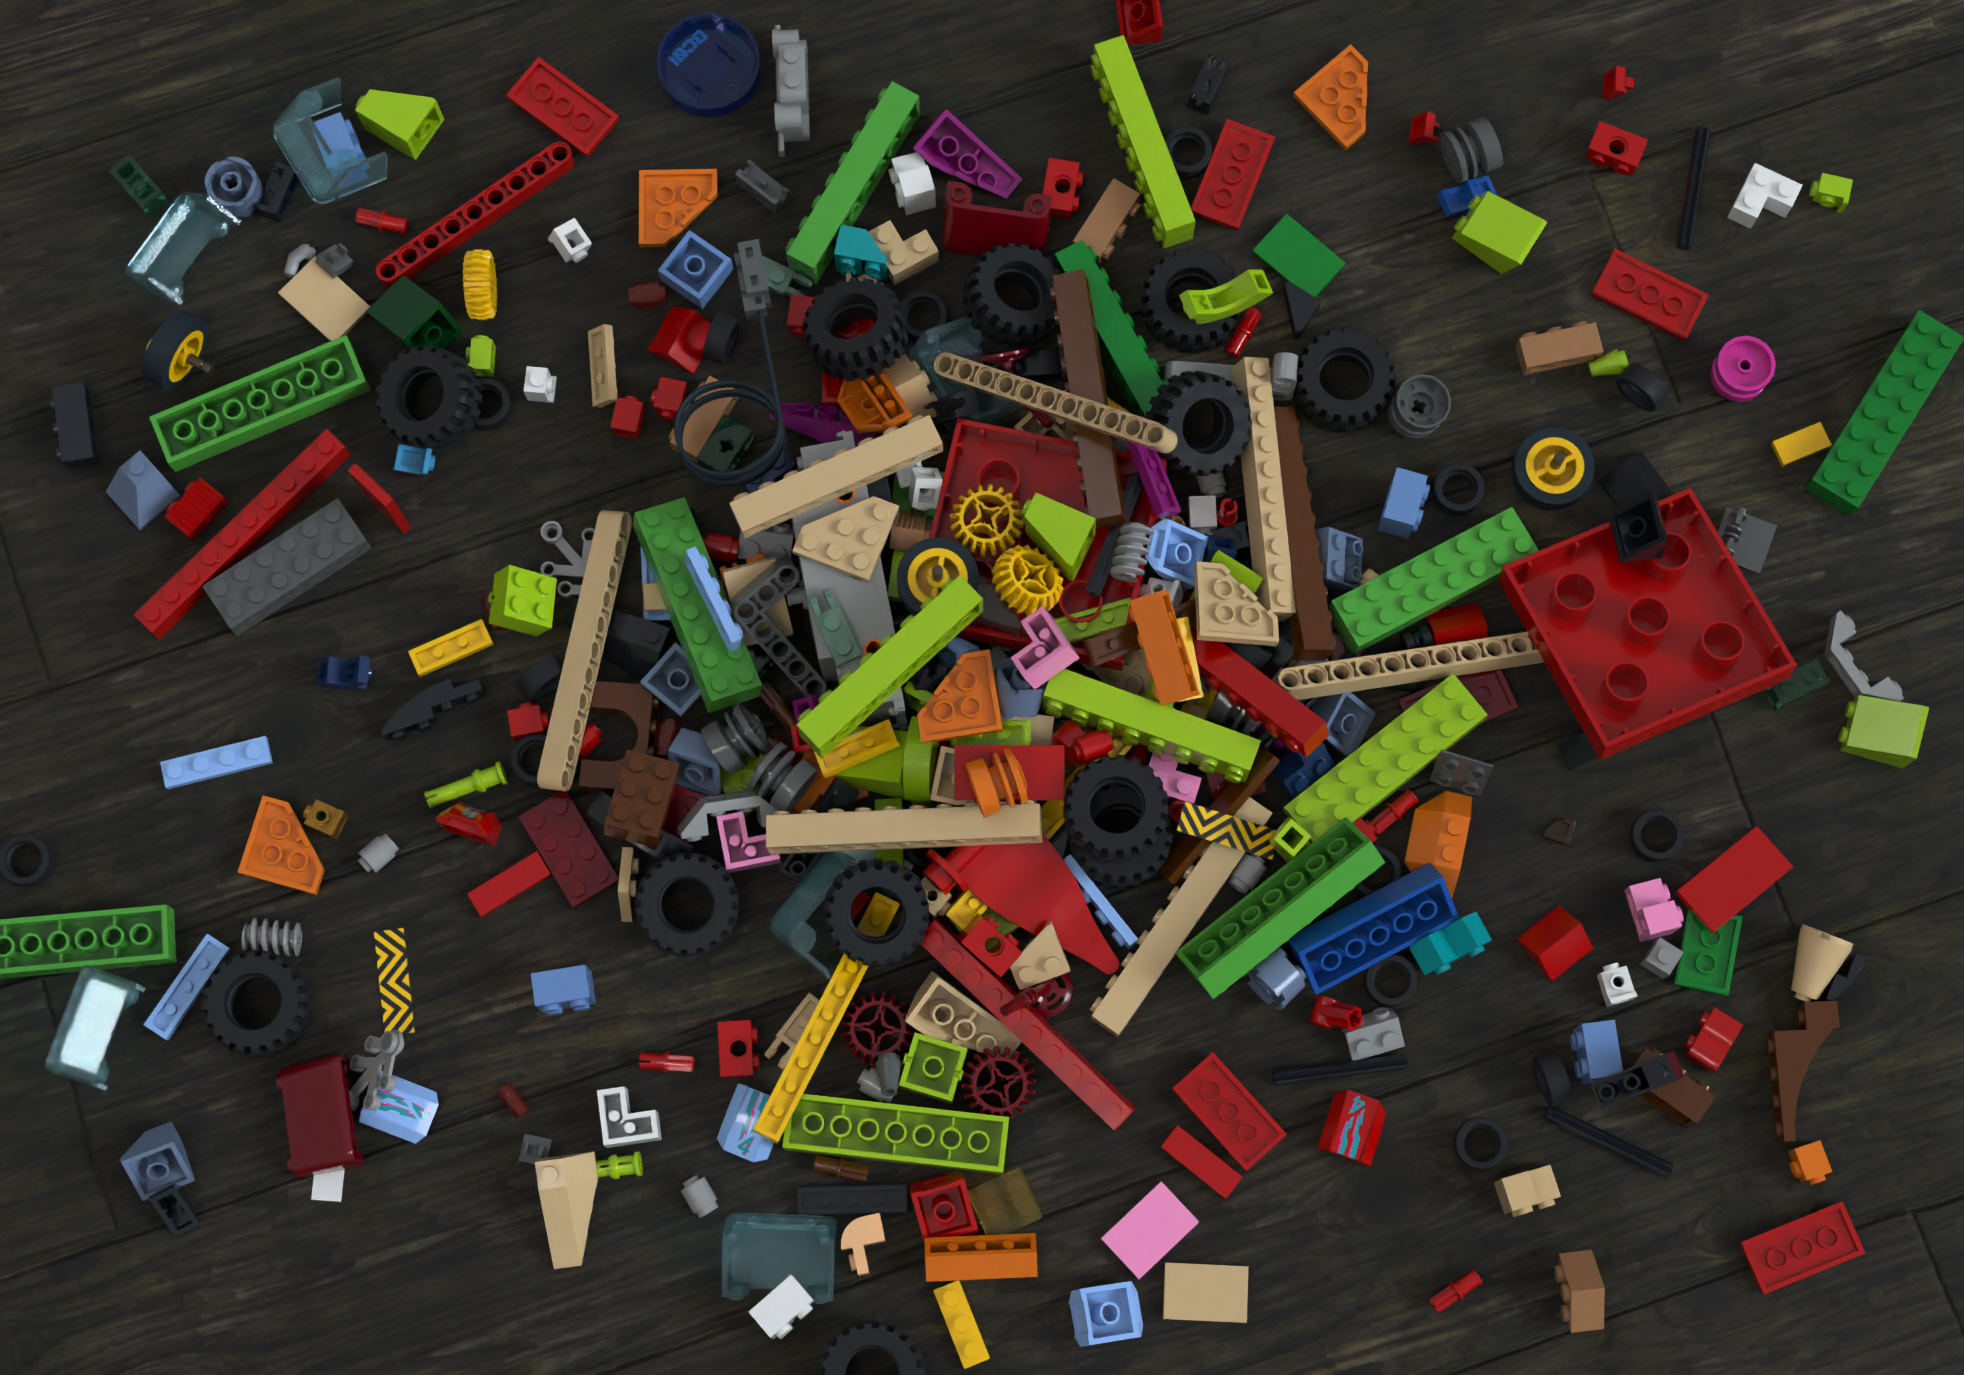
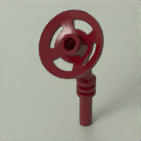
M1031 347L980 356L979 360L999 364L1000 369H1003V371L1017 375L1013 369L1015 361L1027 355L1031 351ZM1022 406L1026 411H1030L1045 429L1053 426L1054 422L1047 414Z
M1067 973L1060 975L1066 988H1059L1057 981L1051 978L1041 982L1038 986L1033 985L1022 990L1018 989L1017 997L1001 1006L1000 1013L1003 1016H1008L1020 1008L1031 1006L1043 1018L1059 1015L1068 1007L1072 999L1073 986ZM1053 993L1056 994V997L1053 1000L1047 1002V999L1050 998L1053 995ZM1060 997L1064 998L1058 1007L1048 1010L1047 1006L1055 1004ZM1037 1001L1040 1002L1038 1008H1035L1032 1005Z

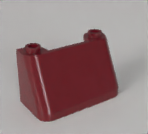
M954 181L947 182L943 222V245L946 250L956 254L981 257L986 251H990L992 247L1001 245L1003 248L1006 243H1015V247L1024 244L1028 245V249L1033 251L1036 248L1042 252V256H1045L1051 221L1052 195H1030L1025 200L1022 212L971 204L972 192L966 184Z
M343 1054L281 1068L280 1074L276 1075L277 1088L279 1091H282L291 1154V1156H287V1165L289 1172H294L297 1178L364 1167L363 1153H359L357 1145L354 1146V1144H359V1141L355 1136L348 1087L350 1078L344 1076L347 1072H351L349 1067L350 1060Z

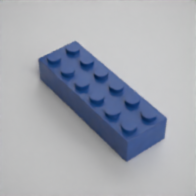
M1428 863L1297 932L1288 940V944L1297 965L1307 974V978L1304 981L1317 995L1418 942L1424 937L1459 920V916L1443 876L1431 863Z

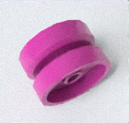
M1751 336L1733 338L1725 343L1712 362L1710 371L1712 385L1720 395L1728 400L1736 402L1752 400L1760 395L1774 375L1776 362L1773 352L1766 343L1758 338Z

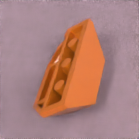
M884 372L878 376L875 374L868 376L869 379L867 380L855 378V381H846L844 379L837 401L858 433H883L891 427H899L913 417L911 411Z
M1445 791L1415 809L1404 863L1410 873L1431 863L1443 876L1452 898L1461 869L1471 819L1472 796Z

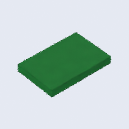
M1288 214L1275 225L1252 251L1253 255L1284 281L1293 283L1315 298L1346 264Z
M1687 907L1679 948L1683 954L1676 965L1673 985L1727 997L1730 990L1743 916L1735 915L1716 932L1711 934Z

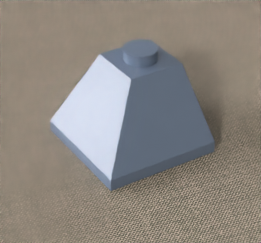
M138 451L119 467L106 490V493L140 531L166 510L173 501L181 497L141 451Z
M676 643L640 681L641 685L680 717L701 695L684 651Z
M1351 692L1322 696L1311 706L1312 711L1327 724L1329 736L1325 740L1346 757L1358 749L1376 714Z
M681 728L668 750L669 761L680 763L676 785L705 796L721 795L720 763L711 752L701 733Z
M172 1122L145 1131L120 1158L142 1201L149 1199V1196L172 1184L183 1186L195 1181L183 1142Z

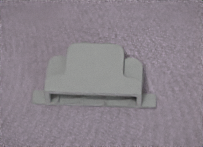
M775 25V29H772L773 56L776 58L777 102L774 104L776 131H778V153L780 157H785V142L810 141L807 40H800L798 29L781 30L780 25Z

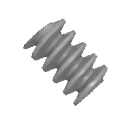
M1125 522L1124 526L1120 527L1119 533L1121 536L1117 539L1119 546L1115 548L1116 556L1112 560L1114 566L1110 568V574L1121 581L1137 583L1139 580L1136 578V575L1142 576L1145 574V571L1138 568V566L1147 565V560L1141 558V555H1149L1150 553L1143 545L1152 544V540L1145 536L1153 535L1154 530L1140 523Z
M256 917L253 918L250 925L245 923L242 931L243 951H249L250 948L258 952L261 949L268 952L273 950L275 955H281L284 951L286 956H292L295 952L296 957L300 953L302 944L300 923H296L293 930L290 929L289 921L285 922L283 929L280 928L278 920L274 921L272 927H269L268 919H264L262 925L258 926Z

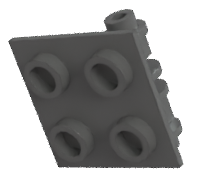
M1738 506L1736 510L1726 507L1718 530L1719 536L1737 566L1760 574L1777 525L1747 515V510L1743 507Z
M1441 749L1438 758L1434 761L1429 781L1443 787H1451L1466 794H1474L1481 797L1494 765Z

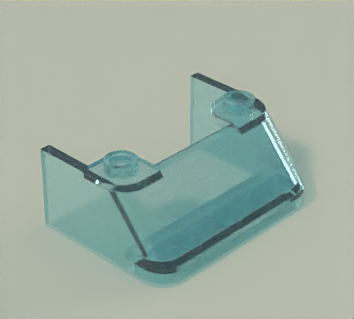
M339 77L300 92L273 124L274 139L310 198L320 204L329 203L387 179V154L385 152L362 161L350 149H340L332 152L311 119L312 116L341 105V80Z
M185 191L174 201L130 261L125 274L166 302L181 305L183 300L180 299V296L184 292L182 276L209 239L222 238L228 232L229 224L239 225L241 220L210 195Z
M843 851L827 852L770 921V930L774 937L827 980L831 976L829 970L809 954L816 943V934L813 928L805 922L826 898L827 891L832 886L835 877L844 872V868L850 864L853 866L858 863V860ZM877 887L892 900L896 897L889 889Z
M86 965L82 969L48 1054L45 1069L106 1091L108 1086L103 1083L108 1077L109 1068L106 1067V1061L103 1059L123 1008L127 1009L130 1004L134 1005L138 999L139 991L144 993L145 987Z

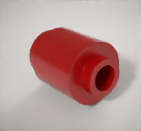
M708 533L707 538L702 537L710 560L728 563L731 560H738L739 540L734 539V536Z
M592 722L585 726L578 761L582 757L585 759L602 741L599 737L602 732Z
M1095 730L1074 738L1070 749L1074 759L1085 764L1091 760L1101 758V756L1108 755V752L1113 750V742L1106 730Z

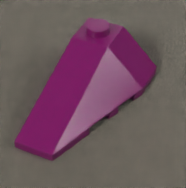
M947 109L939 112L922 132L912 148L931 166L1004 199L1023 180Z
M811 402L780 403L784 426L822 443L838 441L836 434L842 432V430L845 432L852 431L855 447L866 438L872 437L876 439L881 436V433H858L840 406L814 407ZM770 413V419L777 422L774 416Z

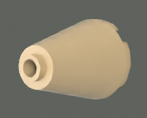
M1802 924L1799 932L1791 990L1796 992L1795 998L1805 1002H1811V999L1818 1000L1852 951L1854 944Z

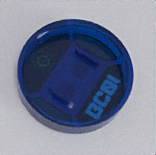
M703 12L683 18L667 31L658 48L657 70L665 94L677 107L693 115L715 117L735 111L750 99L760 80L761 60L756 40L746 26L725 14Z

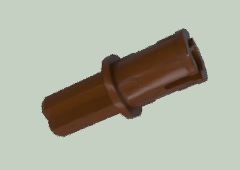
M768 682L762 683L759 697L770 709L769 713H773L785 727V730H791L790 726L796 725L795 714L786 705L787 700H782Z
M817 1154L813 1171L835 1175L837 1179L844 1177L865 1182L868 1178L869 1167L844 1161L845 1158L843 1157L839 1160Z

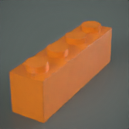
M1168 590L1158 591L1130 600L1131 607L1129 608V613L1133 622L1137 624L1139 631L1137 639L1147 657L1145 665L1148 673L1152 675L1154 680L1153 692L1155 698L1163 706L1200 695Z
M1036 1233L925 1238L926 1282L1038 1277Z

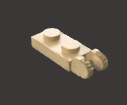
M811 993L807 994L776 1034L777 1038L764 1054L770 1059L776 1054L782 1042L789 1046L790 1049L779 1061L778 1066L781 1069L786 1067L820 1001Z

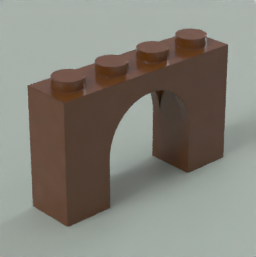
M596 681L589 711L620 714L631 719L636 724L638 730L637 743L632 751L655 757V746H651L652 735L656 736L658 721L654 719V710L659 709L660 700L641 684ZM624 758L617 761L581 759L580 789L582 791L599 792L602 790L606 793H614Z

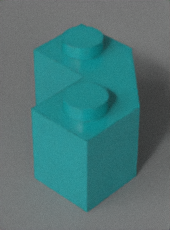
M1477 912L1460 918L1444 929L1424 937L1409 946L1424 975L1435 971L1438 976L1451 969L1450 963L1468 954L1472 958L1485 951L1483 945L1489 943L1492 939Z

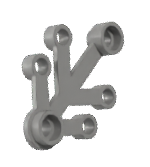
M555 521L544 523L541 527V535L544 541L549 544H555L573 566L557 565L547 561L541 565V573L550 577L569 576L584 578L592 540H586L585 536L587 533H594L595 529L586 528L581 534L583 540L581 559L562 537L563 530L559 523ZM551 530L557 531V535L554 538L548 537V533ZM552 566L554 568L551 574L544 573L546 567ZM562 581L559 583L557 590L562 598H570L573 595H580L582 585H572L569 581ZM570 586V592L562 593V587Z
M386 1031L381 1038L369 1036L366 1039L365 1051L374 1054L381 1051L377 1057L354 1055L351 1058L350 1070L362 1073L366 1069L352 1089L349 1090L352 1111L358 1107V1096L367 1085L368 1090L363 1106L365 1109L372 1111L378 1110L381 1105V1097L377 1095L378 1085L379 1089L391 1092L394 1090L396 1077L392 1075L395 1056L404 1048L403 1034L400 1031ZM383 1064H384L383 1074H382V1076L380 1077V1075H381V1070H382V1066H383Z

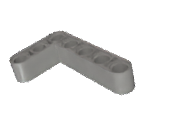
M1287 352L1274 355L1270 368L1273 400L1287 401L1292 399L1297 383L1298 355ZM1168 361L1165 363L1164 379L1168 383L1170 377L1174 375L1180 376L1182 372L1202 371L1224 377L1225 380L1233 382L1232 367L1235 365Z

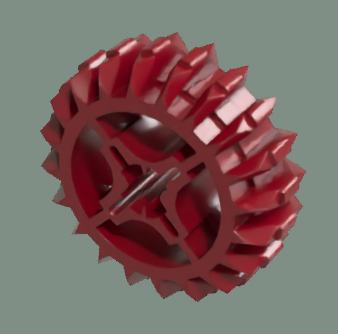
M870 993L871 1002L868 1003L865 997L861 996L862 1006L859 1008L853 1002L851 1007L856 1012L854 1014L848 1011L845 1012V1016L851 1019V1022L845 1021L841 1024L843 1028L850 1029V1031L841 1034L844 1039L851 1038L845 1044L846 1049L853 1046L856 1047L852 1051L851 1056L855 1058L859 1053H862L860 1062L864 1064L867 1058L870 1057V1065L875 1067L878 1056L883 1053L898 1052L900 1056L904 1057L905 1051L901 1047L903 1045L910 1048L911 1042L905 1039L906 1037L913 1038L915 1034L913 1031H907V1028L913 1027L905 1021L908 1011L901 1013L905 1003L901 1002L894 1006L896 1002L895 996L890 998L889 1003L885 1002L886 993H881L880 1001H876L875 994ZM877 1008L875 1018L872 1021L858 1022L865 1012ZM886 1009L897 1016L901 1023V1029L894 1028V1026H890L885 1022ZM881 1016L882 1028L887 1031L878 1036L876 1043L875 1033L870 1029L876 1023H879V1017ZM856 1031H861L871 1036V1050L866 1049L859 1043L856 1038ZM899 1037L891 1048L879 1051L881 1043L885 1038Z
M998 1046L993 1048L994 1055H991L990 1051L984 1048L985 1058L982 1059L976 1053L974 1058L978 1063L974 1065L971 1062H967L966 1064L973 1070L972 1073L963 1072L962 1076L970 1079V1082L961 1083L962 1088H970V1091L966 1092L963 1096L965 1099L974 1098L969 1103L971 1109L975 1108L978 1104L980 1105L977 1110L978 1114H984L985 1110H988L987 1115H994V1112H997V1116H1004L1003 1112H1007L1008 1117L1012 1119L1014 1118L1013 1108H1016L1019 1113L1024 1111L1019 1105L1021 1101L1027 1105L1031 1103L1024 1096L1026 1093L1030 1095L1035 1093L1033 1089L1027 1088L1028 1084L1036 1083L1034 1078H1027V1075L1032 1074L1034 1070L1033 1068L1023 1069L1028 1063L1026 1058L1017 1062L1020 1057L1018 1051H1015L1009 1057V1047L1004 1048L1003 1055L1000 1054ZM995 1061L1009 1062L1017 1069V1072L1001 1074L996 1067ZM987 1065L989 1078L985 1083L977 1087L978 1075ZM995 1074L1001 1080L1003 1078L1006 1079L1002 1083V1092L996 1087L994 1089L991 1088L992 1084L995 1083ZM1020 1080L1019 1091L1015 1098L1010 1101L1008 1089L1010 1085ZM996 1093L1002 1105L994 1106L987 1104L980 1098V1095Z

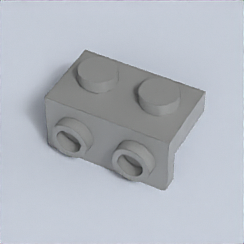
M779 523L745 539L740 530L737 558L746 559L763 553L765 559L775 557L776 560L779 558L791 560L795 537L793 528H790L789 524Z
M1380 1007L1372 1013L1362 1015L1361 1027H1357L1355 1031L1342 1029L1352 1061L1405 1046L1399 1018L1392 1007Z

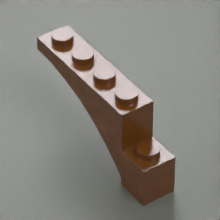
M1837 1001L1804 1002L1798 1005V1009L1795 1011L1796 1025L1800 1026V1030L1773 1031L1765 1039V1051L1767 1055H1770L1771 1066H1768L1767 1070L1768 1080L1773 1082L1774 1092L1770 1095V1104L1772 1110H1775L1776 1121H1773L1774 1137H1778V1144L1796 1141L1795 1117L1801 1084L1817 1049L1831 1031L1840 1028Z

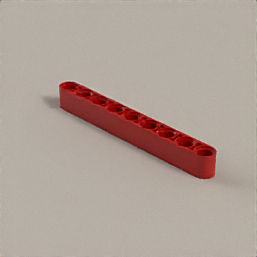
M564 142L551 144L381 260L376 267V274L381 284L389 289L402 274L410 280L567 173L574 165V158L569 145ZM559 154L567 155L562 161L555 160ZM539 168L546 169L541 175L534 174ZM524 183L521 189H512L515 184ZM494 198H503L501 203L491 204ZM474 212L482 213L477 219L470 218ZM452 227H460V230L457 233H448ZM430 242H439L435 248H427ZM409 256H417L413 263L405 262ZM389 270H394V271H396L395 274H394L392 277H390V278H385V277H384V275H385V273H386L387 271H389Z

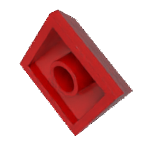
M1116 0L1120 36L1124 35L1127 45L1161 41L1163 25L1159 0Z
M672 306L647 351L694 375L704 358L703 348L711 323L693 309Z
M1477 603L1439 610L1425 617L1435 646L1488 638L1487 622ZM1437 659L1440 663L1445 664L1442 660Z
M1560 906L1516 939L1550 982L1594 949L1582 924Z

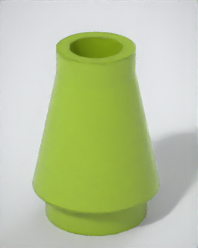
M1615 349L1594 361L1588 362L1592 377L1620 375L1628 366V361L1624 350L1618 351Z

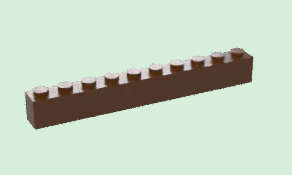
M1084 269L1053 275L1054 286H1050V293L1053 302L1057 303V310L1053 311L1056 325H1060L1061 334H1057L1060 350L1064 349L1065 358H1061V365L1064 374H1068L1069 381L1065 383V390L1068 393L1109 406L1089 279ZM1075 424L1076 431L1072 432L1075 447H1079L1080 455L1076 456L1078 470L1083 472L1084 480L1080 481V488L1083 497L1086 496L1088 504L1084 506V513L1096 518V530L1124 524L1127 522L1114 437Z
M1274 406L1296 613L1288 618L1295 660H1326L1335 650L1336 638L1331 630L1332 614L1327 606L1328 590L1323 582L1324 567L1319 558V538L1315 534V514L1311 510V490L1307 486V466L1303 462V443L1300 441L1298 432L1299 419L1295 415L1294 407Z

